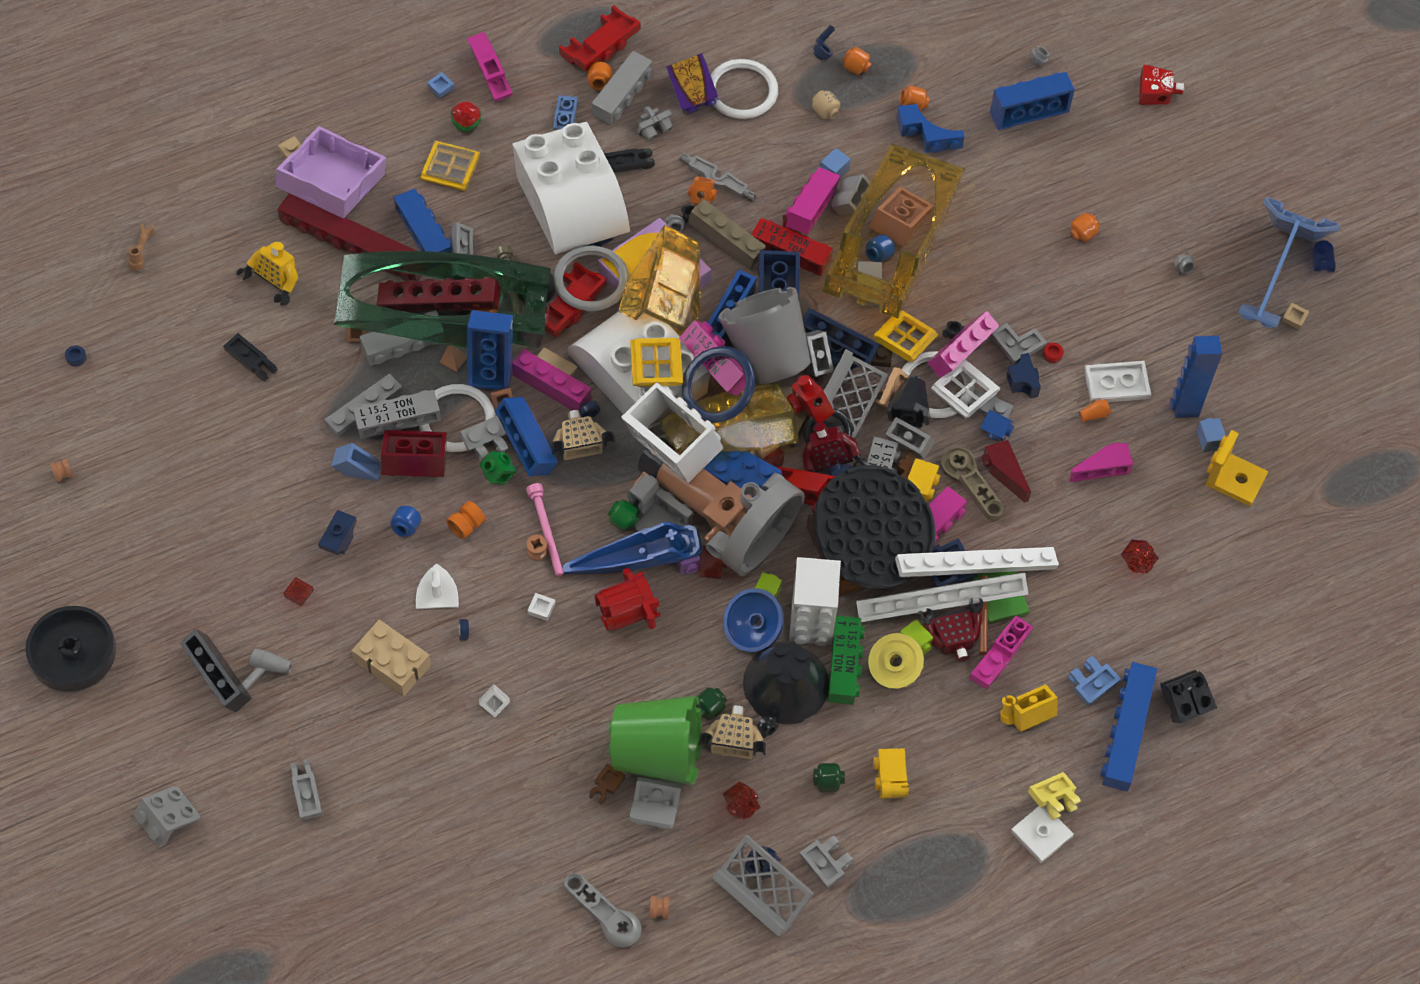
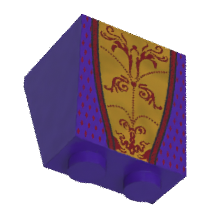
M702 53L666 67L683 113H694L698 111V107L704 105L705 107H710L719 100Z

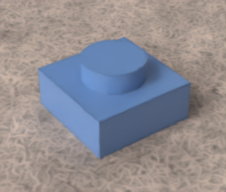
M442 72L427 82V87L439 98H442L455 88L454 83Z

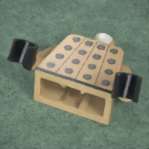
M572 410L568 413L569 420L563 421L562 428L556 432L551 444L552 455L555 452H562L565 461L601 454L602 441L604 446H607V442L616 443L614 433L606 431L598 423L593 422L591 417L581 418L578 410Z
M733 706L731 715L722 714L720 720H715L704 733L700 734L698 741L699 746L702 743L707 744V748H711V753L746 759H752V754L756 755V752H762L763 755H766V743L763 741L758 727L753 725L752 718L744 717L745 708L742 706Z

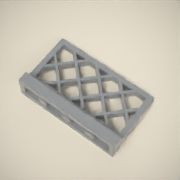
M845 350L824 393L832 408H834L833 399L842 397L845 407L838 410L847 412L853 429L852 437L855 438L888 374L852 356V352ZM852 363L861 367V374L852 375L850 369ZM875 374L881 377L879 383L871 385L868 375ZM864 377L867 386L857 389L854 379ZM851 381L854 390L843 392L842 382ZM869 390L871 399L862 402L859 392ZM855 394L858 403L848 406L845 396ZM860 407L862 416L853 419L850 409Z
M748 835L743 837L722 868L712 877L778 937L790 930L791 924L814 894ZM746 843L753 848L754 857L744 858L743 847ZM765 859L769 862L770 872H761L759 860ZM754 860L756 873L746 874L745 861ZM740 861L741 874H734L729 867L733 862ZM776 874H783L786 877L787 886L777 887ZM762 875H771V888H763ZM756 876L758 889H751L748 886L747 877ZM788 889L789 902L780 903L778 890ZM793 889H800L806 894L802 901L794 902ZM763 891H773L775 903L768 904L764 900ZM790 905L791 916L788 920L781 915L780 906Z

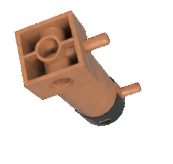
M659 438L678 455L683 453L665 438ZM647 448L642 452L638 462V469L642 474L632 484L633 486L644 474L655 477L659 486L665 488L707 520L711 531L704 537L707 543L719 531L724 532L729 537L732 535L748 511L740 503L741 488L731 481L727 485L704 468L687 483Z

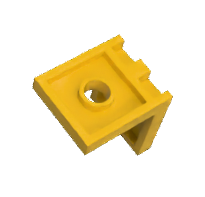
M1231 430L1228 437L1223 436L1218 450L1215 451L1210 461L1211 463L1207 469L1209 477L1206 486L1251 507L1269 471L1231 454L1239 435L1238 432ZM1236 477H1243L1246 483H1238Z

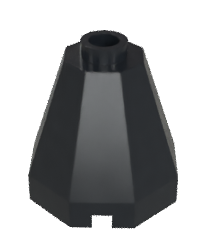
M911 376L903 381L888 405L887 415L891 422L897 417L917 429L922 428L923 423H925V426L929 425L931 417L925 381L921 377Z

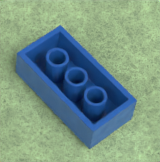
M1067 72L1054 73L1009 86H1001L994 89L990 114L997 130L1069 113L1075 89Z
M471 311L467 327L469 386L494 390L509 388L512 377L513 315Z
M722 437L720 442L723 449L704 467L706 471L727 485L731 481L739 488H742L744 484L749 482L755 483L761 488L774 473L782 476L780 469Z

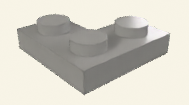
M1007 323L997 328L990 335L1013 365L1019 363L1021 354L1029 353L1031 356L1047 345L1046 340L1035 328L1018 337Z

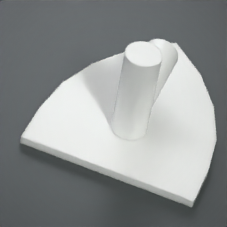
M435 564L421 579L416 593V609L459 608L456 584L449 573L440 565Z

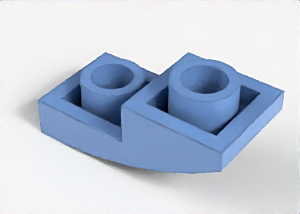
M558 95L553 125L554 130L563 129L566 125L575 122L578 97Z

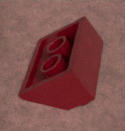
M385 430L381 451L382 475L444 477L447 432Z

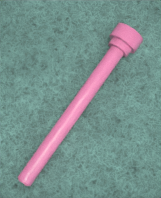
M540 483L531 484L526 488L528 497L535 503L542 531L547 540V548L555 575L561 577L564 572L542 501L544 495L543 486Z

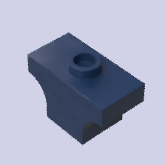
M1029 353L1021 354L1019 363L1008 366L1006 374L1008 384L1012 393L1024 392L1030 398H1036L1039 396L1041 389L1039 372L1037 368H1034Z
M337 510L318 543L319 548L339 555V553L345 554L354 538L353 530L357 518Z

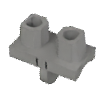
M649 106L643 109L644 114L640 116L641 121L644 122L638 125L639 128L636 129L638 135L642 133L645 139L649 141L657 136L654 129L656 126L660 127L662 133L670 131L673 127L670 120L672 115L670 110L658 114L659 110L657 108L652 110Z

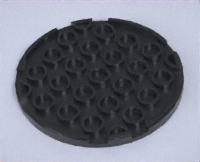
M862 465L847 469L835 476L823 488L814 508L813 530L822 556L825 560L841 561L840 576L858 586L869 589H888L900 586L915 576H899L895 561L897 554L933 552L936 536L935 521L929 503H926L920 490L913 482L905 479L892 469L875 465Z

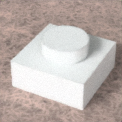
M535 593L527 611L528 615L548 621L555 606V599Z

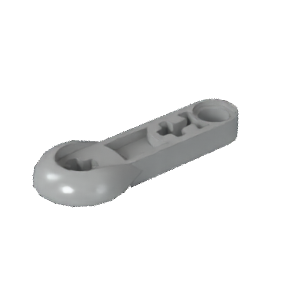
M572 873L565 878V891L601 924L603 933L609 943L616 947L624 948L637 942L641 936L642 927L636 915L629 911L617 909L580 874ZM574 879L581 883V886L575 890L568 886V883ZM584 889L585 894L588 895L590 898L592 896H595L594 903L591 901L588 903L586 902V896L582 893ZM622 925L623 927V925H626L627 933H623V931L622 934L619 933L618 926Z

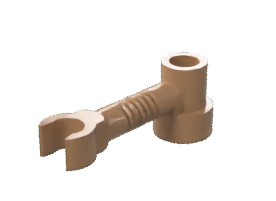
M145 223L141 225L139 240L135 247L129 249L128 267L133 271L142 270L145 266L142 251L147 240L154 234L153 224L150 229H145Z

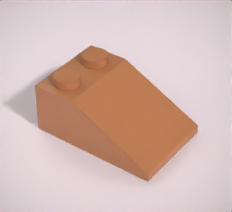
M899 187L877 208L869 228L879 235L888 236L895 244L904 246L915 234L934 205Z

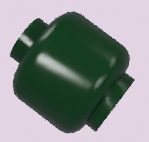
M708 687L697 695L699 705H696V708L701 709L702 718L705 717L712 720L726 708V697L718 688Z
M819 763L817 768L813 769V786H817V789L821 792H837L840 784L845 783V771H840V766L837 763Z

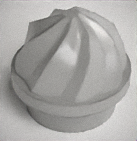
M1037 46L1031 50L1030 61L1034 65L1039 66L1048 61L1049 52L1044 47Z
M671 214L665 220V223L675 234L683 230L684 220L677 214Z
M1182 254L1175 259V269L1179 273L1188 274L1195 267L1193 258L1190 255Z

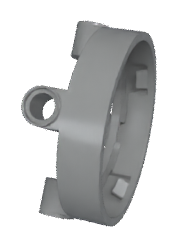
M774 473L761 488L752 482L744 484L741 488L740 503L748 510L730 537L724 532L719 531L706 544V549L712 556L721 559L725 565L739 576L748 575L769 557L786 536L801 511L805 494L778 473ZM747 494H751V495H753L754 497H753V498H749V497H747L746 495H747Z

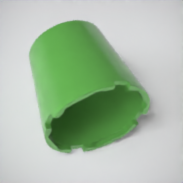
M698 696L617 704L612 721L609 724V734L611 735L609 756L611 757L613 769L694 785L699 771L698 768H695V762L701 756V744L699 746L698 741L702 733L701 709L696 708V705H699Z

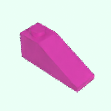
M1115 442L1105 446L1072 468L1069 481L1076 482L1130 474L1133 461L1128 443Z

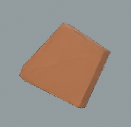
M450 342L440 360V364L457 373L468 357Z

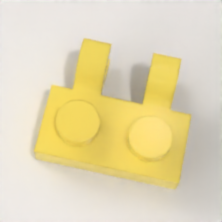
M1064 772L1032 785L1028 790V793L1040 808L1047 807L1048 814L1053 820L1061 817L1059 812L1064 810L1063 805L1058 800L1063 798L1064 805L1069 812L1077 810L1076 804L1081 802L1080 798L1075 794L1076 786Z

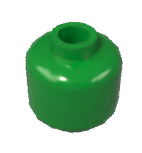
M624 499L619 502L615 501L607 514L610 516L609 522L623 531L627 530L629 526L634 528L640 518L636 516L638 508Z

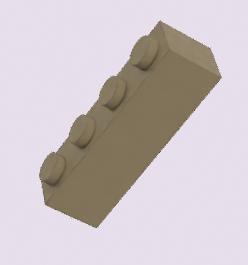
M705 199L691 211L688 223L746 268L751 270L759 261L760 250H765L766 246Z

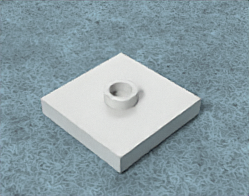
M1038 806L1011 829V833L1040 863L1044 862L1074 835L1059 818L1053 820L1049 816L1046 806L1042 808Z

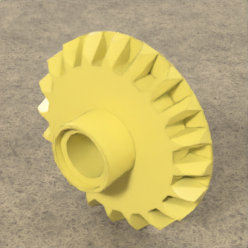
M893 633L880 638L873 645L869 654L868 665L873 678L882 686L890 689H900L914 683L924 668V656L920 645L912 637L905 634ZM896 658H902V663L894 667L893 661Z

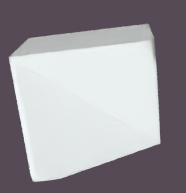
M494 684L479 699V705L494 718L510 703V698Z

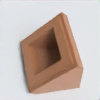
M346 322V342H360L359 336L368 334L367 322Z
M511 388L490 393V400L495 410L504 398H513Z

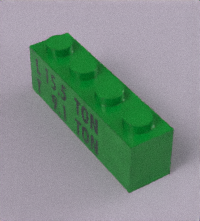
M836 616L828 702L854 705L855 697L859 698L860 685L856 684L857 678H861L862 665H858V658L863 656V646L859 645L860 639H864L865 626H861V618Z

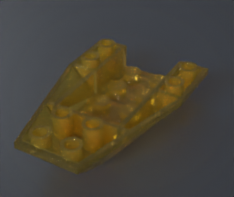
M664 225L628 278L618 312L635 320L643 313H646L675 327L674 331L679 336L685 332L694 320L699 321L701 313L700 242Z
M777 382L755 384L753 396L741 413L727 421L712 423L716 428L714 431L721 437L720 442L723 446L721 451L764 450L796 443L799 440L794 410ZM744 389L738 396L730 394L725 390L700 400L696 404L708 412H723L733 407L739 401ZM674 412L660 421L677 452H684L701 435Z

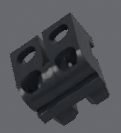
M1192 670L1160 683L1163 695L1172 712L1170 714L1172 722L1182 723L1217 709L1207 680L1200 671Z

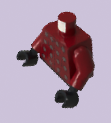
M824 423L817 424L814 427L815 433L810 434V442L806 443L802 455L804 469L809 472H813V470L816 473L824 471L838 463L841 465L854 462L853 458L855 459L853 467H856L857 463L867 465L866 460L860 457L861 452L853 437L845 432H841L838 427L827 429Z
M980 597L979 605L976 607L973 605V598L969 600V605L973 608L972 612L970 609L933 617V611L930 608H926L928 613L926 618H924L922 611L918 612L919 619L924 620L923 627L933 637L931 644L937 649H941L944 655L954 653L957 662H963L969 658L967 650L972 649L974 642L979 638L982 621L979 609L983 606V600Z

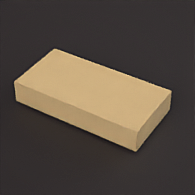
M545 347L537 355L572 377L578 370V366Z

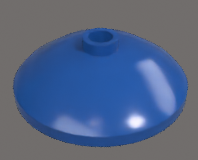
M759 588L746 589L735 595L727 605L723 618L724 631L728 640L736 648L746 652H760L769 648L779 638L784 625V612L778 599L770 592ZM759 619L762 620L760 626L757 625Z

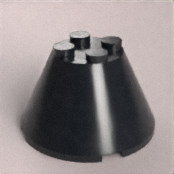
M780 643L760 651L751 659L744 673L743 691L746 700L749 701L753 710L762 718L764 716H775L777 724H796L803 722L804 719L809 718L813 714H817L823 707L828 696L829 677L823 663L812 652L795 644Z

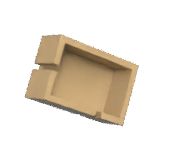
M378 620L351 650L353 661L368 672L371 670L373 676L403 697L416 684L415 677L420 679L431 666L430 655L381 620Z

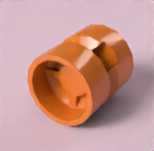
M470 500L459 508L458 513L454 512L446 519L450 530L462 540L473 533V528L477 529L486 521L482 510Z

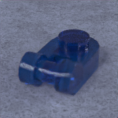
M1325 240L1316 242L1312 252L1313 270L1318 272L1327 270V272L1334 273L1336 262L1334 261L1333 245Z

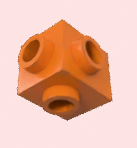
M696 176L693 185L690 184L688 189V196L691 197L690 202L697 206L703 199L710 204L712 201H715L717 190L714 189L716 180Z

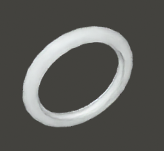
M735 59L722 63L714 69L711 77L715 88L722 74L737 68H747L760 73L765 77L769 86L767 99L760 106L748 110H737L717 100L713 107L720 113L735 119H750L763 115L776 102L778 97L777 80L772 72L759 62L749 59Z
M938 351L922 353L914 362L908 361L902 370L909 376L916 366L928 362ZM963 371L960 372L964 380V386L973 381ZM972 385L969 388V390L973 393L975 388L974 385ZM965 391L960 400L965 405H968L972 396ZM952 407L944 409L929 408L930 417L934 419L947 418L958 413Z
M451 384L435 390L437 400L450 394H465L475 398L484 408L485 421L496 416L490 399L483 392L472 386ZM429 424L419 426L420 431L432 432ZM447 442L446 451L448 452L468 451L464 442Z

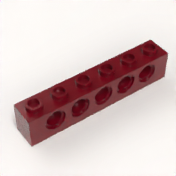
M484 277L483 279L464 278L463 280L446 278L440 281L426 279L425 281L406 280L405 282L388 280L386 282H379L376 305L382 313L431 312L434 310L499 309L501 287L497 280L491 277Z

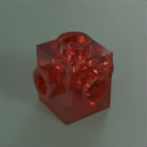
M1132 539L1121 553V556L1128 564V568L1135 573H1148L1159 559L1154 552V548L1146 540Z
M740 781L722 794L728 804L726 808L733 817L737 816L745 820L752 817L761 808L757 801L759 799L757 793L750 786Z

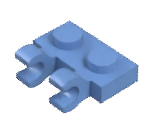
M1093 656L1089 657L1083 665L1088 672L1093 673L1086 679L1080 670L1075 668L1067 677L1072 684L1077 685L1074 692L1087 706L1091 705L1121 680L1107 663L1101 666Z

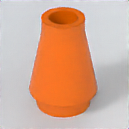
M1098 399L1079 411L1082 422L1107 418V415L1111 414L1106 399Z

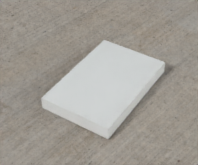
M1145 361L1085 365L1084 367L1091 404L1098 399H1106L1107 402L1151 399L1152 395Z

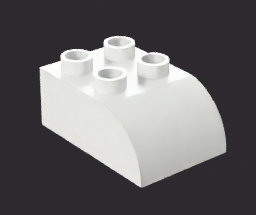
M587 122L580 124L571 123L563 129L542 135L534 134L525 140L512 143L517 179L555 255L630 232L628 215L619 184Z
M633 301L570 345L567 349V354L624 415L652 387L633 386L630 340L640 338L679 339L680 336L653 308L643 302ZM680 340L682 374L684 376L688 365L695 356ZM669 346L658 347V360H670ZM642 347L643 360H654L653 347ZM643 364L644 378H655V364ZM659 364L660 378L671 377L670 364ZM703 365L696 370L692 379L691 392L695 401L708 391L710 372ZM682 385L667 386L674 393L673 396L675 398L680 397L683 399ZM667 408L654 422L676 413Z

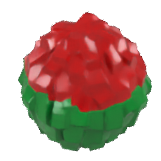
M467 101L460 102L452 108L451 122L460 132H470L478 127L482 114L476 105Z

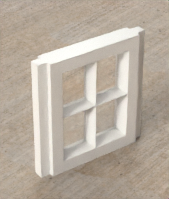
M965 359L953 371L935 382L931 387V391L966 419L1000 391V387ZM963 371L973 381L964 386L954 377ZM951 380L962 388L956 395H953L944 387ZM975 383H978L987 391L980 398L969 390ZM965 391L976 400L969 407L958 399Z

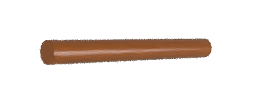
M981 575L980 580L988 579V576ZM988 601L983 602L982 608L979 609L982 615L979 632L980 655L988 653Z

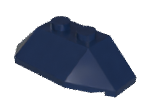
M808 308L803 318L805 333L816 330L826 332L832 364L837 367L845 350L852 352V356L867 364L871 363L880 345L868 336L814 309ZM852 363L850 369H854L860 366Z

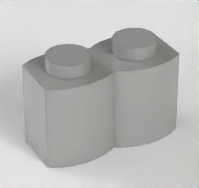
M864 174L846 177L840 184L839 193L833 198L832 208L839 216L859 212L864 204V198L871 190V182Z
M644 474L627 492L628 502L638 508L636 516L640 517V519L655 504V494L659 490L657 479L647 474Z

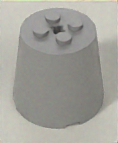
M788 287L787 291H781V288H776L749 296L736 302L735 308L731 310L726 308L719 315V320L734 348L742 352L751 362L755 372V384L774 383L795 376L811 363L797 290L793 287Z

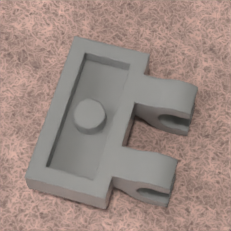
M498 416L459 433L468 452L474 450L479 462H482L488 454V451L483 446L485 444L493 442L497 452H505L508 449L506 442L502 439L506 432Z
M835 836L830 837L822 845L816 840L800 852L801 858L826 889L845 876L843 870L853 864V858L848 852L837 861H834L829 853L839 847V841Z

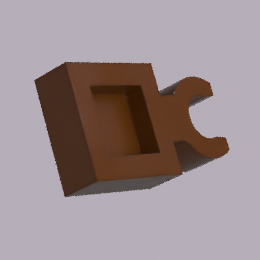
M606 764L595 779V784L598 787L590 790L589 798L592 799L595 794H600L599 804L602 805L606 801V793L609 792L613 795L625 779V774L614 770L612 766Z

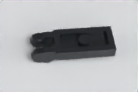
M636 148L604 153L614 173L640 168L648 169L655 165V160L650 158L653 154L651 148Z
M239 333L223 345L227 353L252 373H255L264 382L269 377L260 368L263 364L272 373L278 370L264 353Z

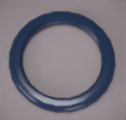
M720 346L703 351L691 361L683 376L682 397L688 405L687 408L690 410L694 408L702 416L701 419L703 421L708 420L711 423L724 422L734 418L745 409L753 396L755 388L753 366L742 352L732 347ZM719 356L729 357L739 363L744 371L746 383L744 392L739 401L726 411L713 413L703 410L696 404L692 396L691 384L696 370L707 360Z

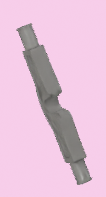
M684 152L681 154L680 160L689 164L690 170L704 178L716 180L714 188L726 190L738 198L745 196L752 201L756 199L757 194L748 190V185L731 173L727 172L720 178H717L716 175L719 170L717 165L697 155L692 158Z

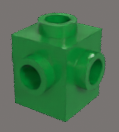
M492 451L479 464L490 484L505 485L517 472L511 463V458L505 452Z

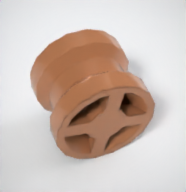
M66 458L62 459L59 463H50L57 483L61 482L64 478H73Z
M536 534L528 538L526 542L528 557L535 561L544 559L548 552L545 537Z
M651 896L650 918L658 916L668 919L669 897L659 899L656 896Z

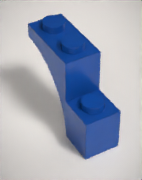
M917 104L898 106L896 118L901 136L920 134L925 153L963 148L965 138L963 130H947L932 124L922 115Z

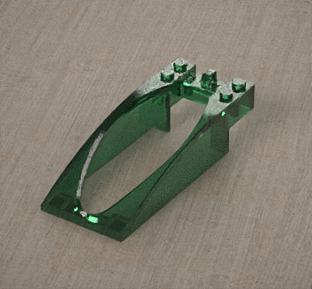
M385 251L344 255L334 325L468 349L467 327L470 315L432 316L393 310L354 298L350 294V288L358 280L386 269L443 280L446 278L463 280L464 278L483 279L484 277H491L496 279L501 287L499 304H501L505 291L525 294L523 314L509 311L494 312L513 315V344L540 348L545 331V310L551 268L493 257L449 252Z

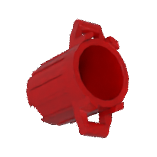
M626 568L623 570L624 582L600 590L598 594L594 595L596 607L600 606L602 613L600 618L606 630L615 631L645 620L649 629H655V619L661 617V614L657 613V607L660 606L657 597L654 598L643 572L633 575L631 570Z

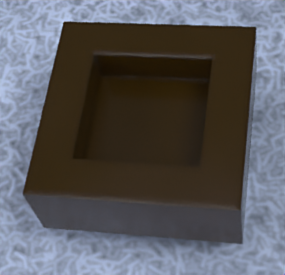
M879 345L870 365L891 367L892 351L883 345Z

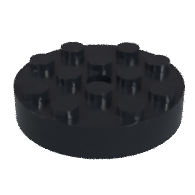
M65 606L48 612L34 624L28 634L25 650L31 670L41 683L54 690L72 692L83 690L96 684L108 673L115 659L116 642L108 622L99 613L82 606ZM74 646V648H73L74 654H73V652H72L71 649H70V650H67V649H68L69 647Z

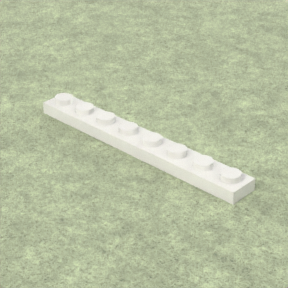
M1054 547L897 554L895 558L900 577L1056 569L1059 565Z
M1018 573L856 600L859 618H861V622L918 613L919 611L925 612L926 608L937 610L967 605L971 598H973V603H979V597L985 602L1028 595L1025 573Z

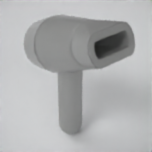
M254 649L250 655L249 664L256 669L242 682V685L248 690L265 671L289 674L292 663L271 652Z

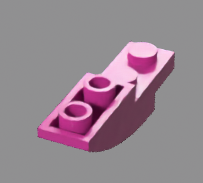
M485 32L466 38L494 101L498 102L513 96L505 77V72Z
M1015 616L995 640L993 647L972 671L969 679L987 690L1009 665L1031 633L1033 626Z

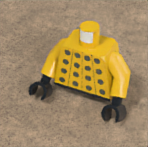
M274 242L267 247L263 246L255 251L247 261L248 265L238 269L236 275H241L244 271L245 277L242 280L249 279L252 276L253 268L254 273L282 291V294L274 296V302L279 303L282 300L280 306L289 304L290 297L288 294L292 292L298 280V274L295 269V258L284 250V245L281 242Z

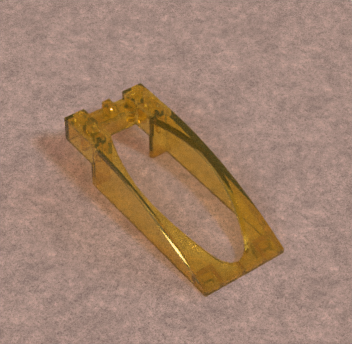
M892 143L843 232L839 252L826 274L823 292L838 298H842L844 293L857 297V304L865 306L868 301L881 306L879 312L899 318L936 241L965 168ZM917 166L928 168L934 180L932 226L917 255L902 250L899 255L896 271L890 282L855 270L863 239L860 232L876 204L908 170Z

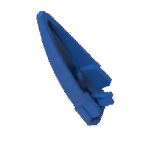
M663 522L651 528L647 527L569 561L562 568L564 574H601L623 572L626 568L638 570L667 563L673 564L697 557L703 549L702 541L698 530L692 525L680 526L671 522Z

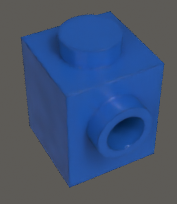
M989 410L981 429L988 432V437L999 441V438L1005 440L1006 436L1010 437L1014 426L1011 419Z

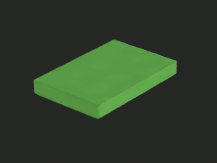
M1015 572L977 573L978 576L973 578L972 581L980 580L981 575L994 578L1012 575ZM1024 595L988 601V624L1013 619L1015 616L1028 615L1030 610Z

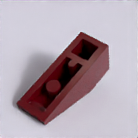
M1006 440L985 446L984 453L981 456L984 467H987L992 476L1024 503L1029 502L1031 490L1009 441Z

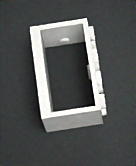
M656 382L621 418L637 441L689 483L723 449L720 442L721 437L714 431L716 428L710 421L706 420L704 422L701 419L702 416L694 408L692 410L687 408L688 405L682 398H675L673 396L674 393L667 386L662 387ZM667 408L671 409L690 427L701 434L681 455H678L647 429Z
M797 557L792 594L789 642H795L796 644L813 643L818 646L832 645L838 608L841 561Z

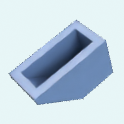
M350 443L336 448L331 467L346 476L377 481L381 471V461L355 444Z

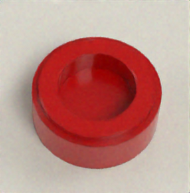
M1048 343L1043 350V358L1049 363L1060 362L1064 354L1062 346L1058 343Z
M793 393L785 397L787 406L794 414L803 411L801 402Z

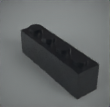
M195 629L180 642L225 708L237 712L252 699L207 634Z

